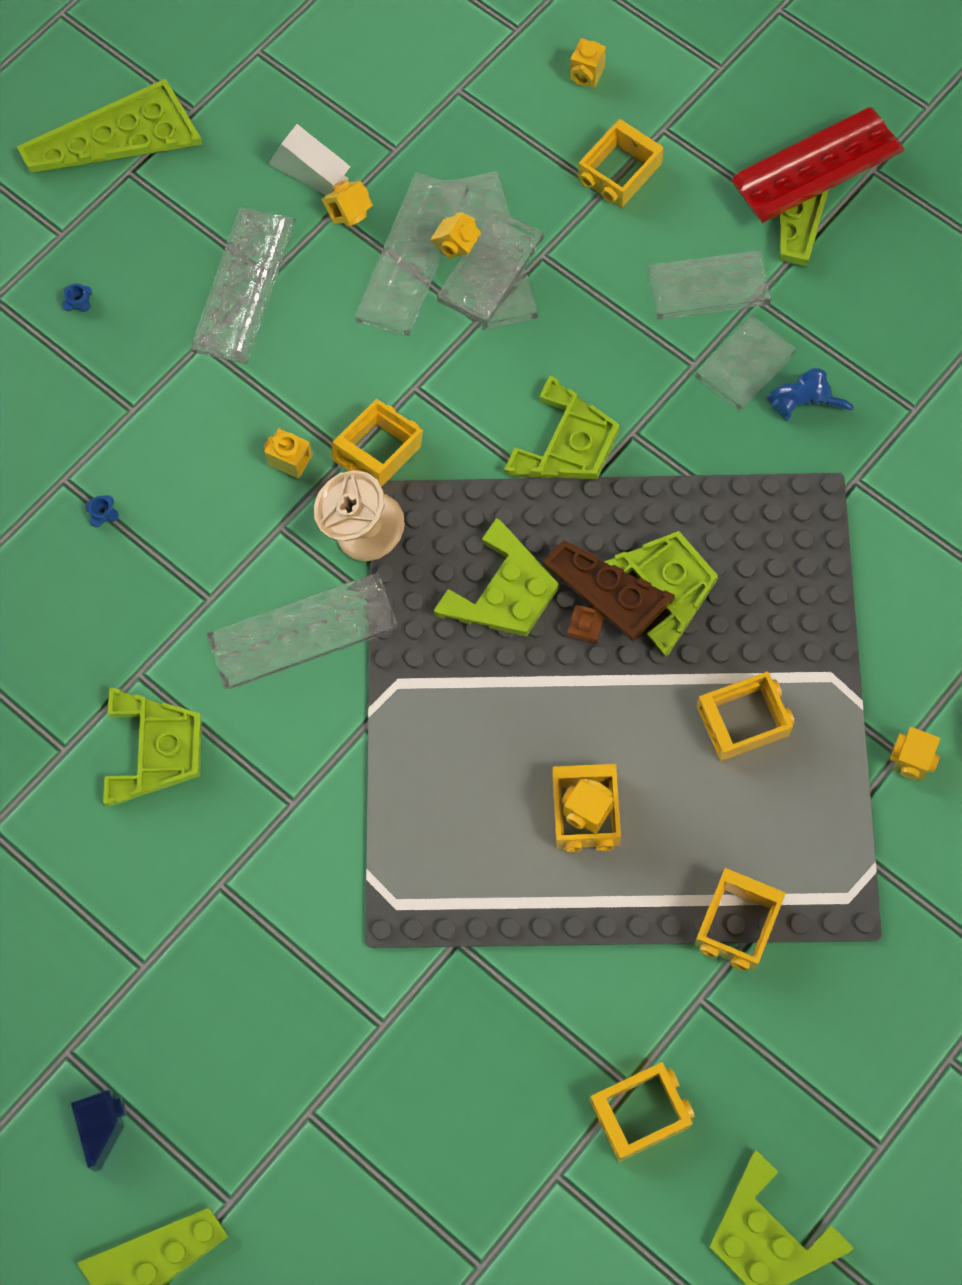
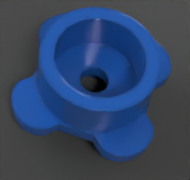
M77 283L67 286L64 289L65 301L62 304L64 310L80 309L83 312L88 311L91 307L89 302V296L92 295L91 288Z
M97 496L87 502L85 509L91 515L90 523L92 526L100 527L104 522H114L118 519L119 513L113 507L114 499L112 496Z

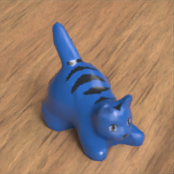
M820 368L810 369L800 376L797 384L786 383L771 391L770 395L766 397L768 402H773L772 409L783 416L785 421L791 418L792 412L799 406L826 404L846 410H853L854 408L847 400L832 396L831 387L827 381V373Z

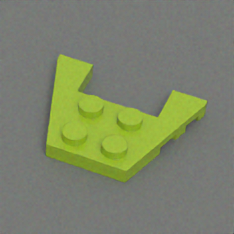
M550 375L539 396L540 402L565 410L544 456L515 447L504 468L505 475L598 479L620 432V425L592 404L588 405L578 397L576 392L570 388H565L559 383L558 379Z
M496 518L482 538V544L505 556V561L476 604L448 589L434 609V615L444 619L445 617L458 619L460 622L467 624L477 623L486 625L490 629L527 637L557 592L559 584L502 521Z
M680 531L643 544V547L628 553L622 552L615 555V558L604 561L611 566L614 564L624 569V572L627 574L634 571L639 578L650 582L652 586L675 595V599L666 608L671 615L647 633L650 640L665 657L670 654L718 580L716 572Z
M109 688V717H140L137 775L105 776L103 796L105 807H111L200 777L202 716L200 713L164 702L161 704L151 701L137 694H127L120 689Z
M757 1150L749 1160L709 1249L744 1285H787L851 1252L854 1247L832 1225L806 1250L755 1199L758 1193L779 1173Z

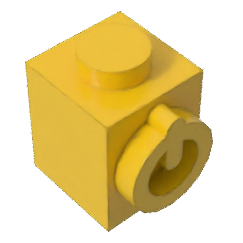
M581 38L570 59V80L580 86L595 88L605 69L606 46Z
M348 179L342 180L333 186L334 191L321 199L333 223H344L346 227L355 225L367 217L366 210L373 206L369 198V192L361 180L349 182Z
M457 212L454 216L442 220L430 241L448 259L469 254L482 232L476 227L475 218L465 213Z
M278 428L274 437L270 436L264 446L269 466L298 479L313 456L309 441Z
M913 727L909 728L906 735L899 733L890 756V761L895 762L893 770L899 771L901 776L909 780L920 779L923 781L928 772L934 773L939 762L940 755L935 754L940 737Z
M580 779L576 787L570 786L562 798L561 802L564 803L563 815L566 816V821L578 829H583L584 827L597 834L613 808L614 798L611 797L612 792L597 781L588 779L583 781Z

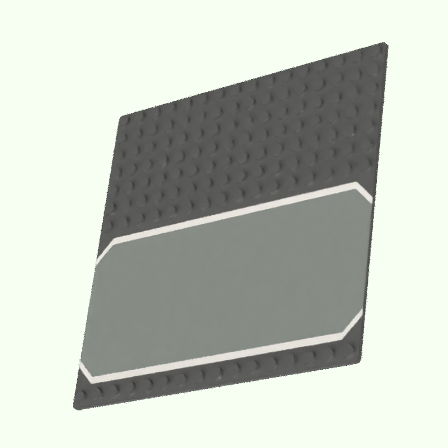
M841 473L598 477V479L387 481L381 487L384 494H387L399 503L404 513L405 527L400 541L391 552L380 559L370 561L366 944L369 948L695 944L725 868L786 892L767 943L878 941L881 938L845 480ZM496 518L502 521L559 584L557 592L527 637L490 629L486 625L477 623L467 624L460 622L458 619L449 617L444 619L434 615V609L448 589L476 604L505 561V556L482 544V538ZM680 531L718 575L717 582L670 654L665 657L650 640L647 633L671 615L667 609L634 642L606 618L603 620L597 644L567 637L575 605L593 607L543 565V560L563 540L597 556L599 560L604 562L615 558L617 554L622 552L628 553L643 547V544ZM634 571L629 573V575L640 579ZM768 671L772 680L776 679L782 691L781 701L784 707L790 708L794 717L795 724L789 737L720 762L696 707L699 696ZM761 691L717 706L733 744L777 728ZM616 764L621 828L620 846H614V849L610 851H597L595 847L582 848L583 850L574 853L564 852L563 849H556L552 767ZM561 788L562 798L568 788ZM610 813L598 833H611ZM563 815L564 835L595 834L584 827L583 829H578L566 821V816ZM724 891L706 937L722 944L757 943L770 909Z

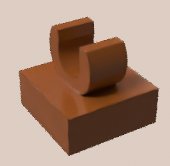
M575 605L567 637L597 644L604 617L593 608Z

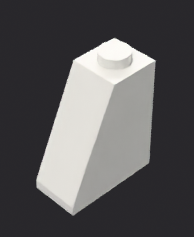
M298 124L295 125L268 163L273 168L324 195L331 193L336 183L349 179L345 176V173L351 167Z

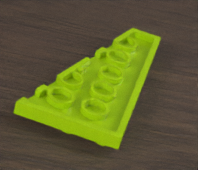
M165 78L17 146V149L29 172L35 173L203 145Z

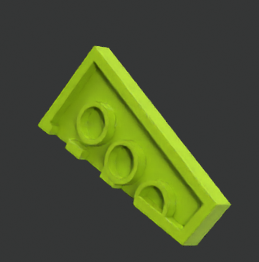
M829 190L779 214L780 260L808 266Z
M206 1208L80 1261L77 1264L90 1285H166L229 1238V1235L210 1208Z

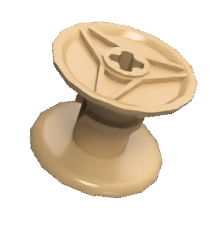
M352 470L339 473L326 482L318 492L314 504V519L320 531L329 538L335 539L342 552L353 560L367 562L385 556L400 541L405 527L404 513L399 503L387 494H384L378 480L367 472Z

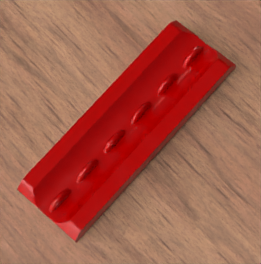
M868 107L738 172L732 178V183L760 222L764 223L904 152L905 148L888 129L875 109Z

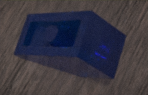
M110 1090L71 1103L87 1167L94 1172L102 1169L124 1128L122 1117L127 1115L122 1097H116V1094Z

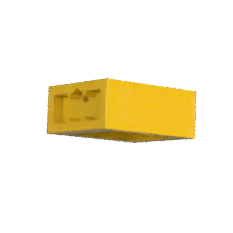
M619 118L578 163V180L585 187L592 188L600 193L609 203H615L623 208L661 166L664 147ZM616 146L644 163L623 187L595 170Z
M376 399L332 442L331 460L348 471L367 472L376 478L382 487L421 448L423 429L416 422L408 420L397 413L392 406ZM375 425H378L404 443L384 464L356 446Z
M768 671L699 696L696 707L720 762L789 737L795 724L794 717L790 708L784 707L780 698L782 697L781 687L776 679L772 680ZM761 691L777 728L733 744L717 706Z
M616 764L552 767L556 849H563L564 852L574 853L583 850L582 848L595 847L597 851H610L614 849V846H620L621 828ZM580 779L583 781L585 779L594 780L604 786H608V789L612 792L611 797L614 798L613 808L610 812L611 833L564 835L561 788L576 787Z
M725 868L694 946L699 947V952L708 957L716 959L720 956L730 960V965L742 971L751 969L755 971L786 892ZM724 891L770 909L752 956L706 937Z
M663 1062L590 1096V1103L618 1162L691 1128L693 1124L691 1118L695 1117L692 1107L686 1098L681 1100L676 1090V1087L680 1086L672 1068L666 1069ZM658 1076L679 1121L628 1145L607 1100Z

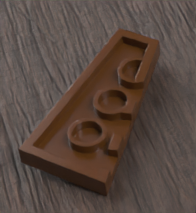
M565 540L543 560V565L633 642L675 599L674 594L666 590L662 591L642 578L633 577L625 573L624 569L614 564L611 566L599 560L597 556Z

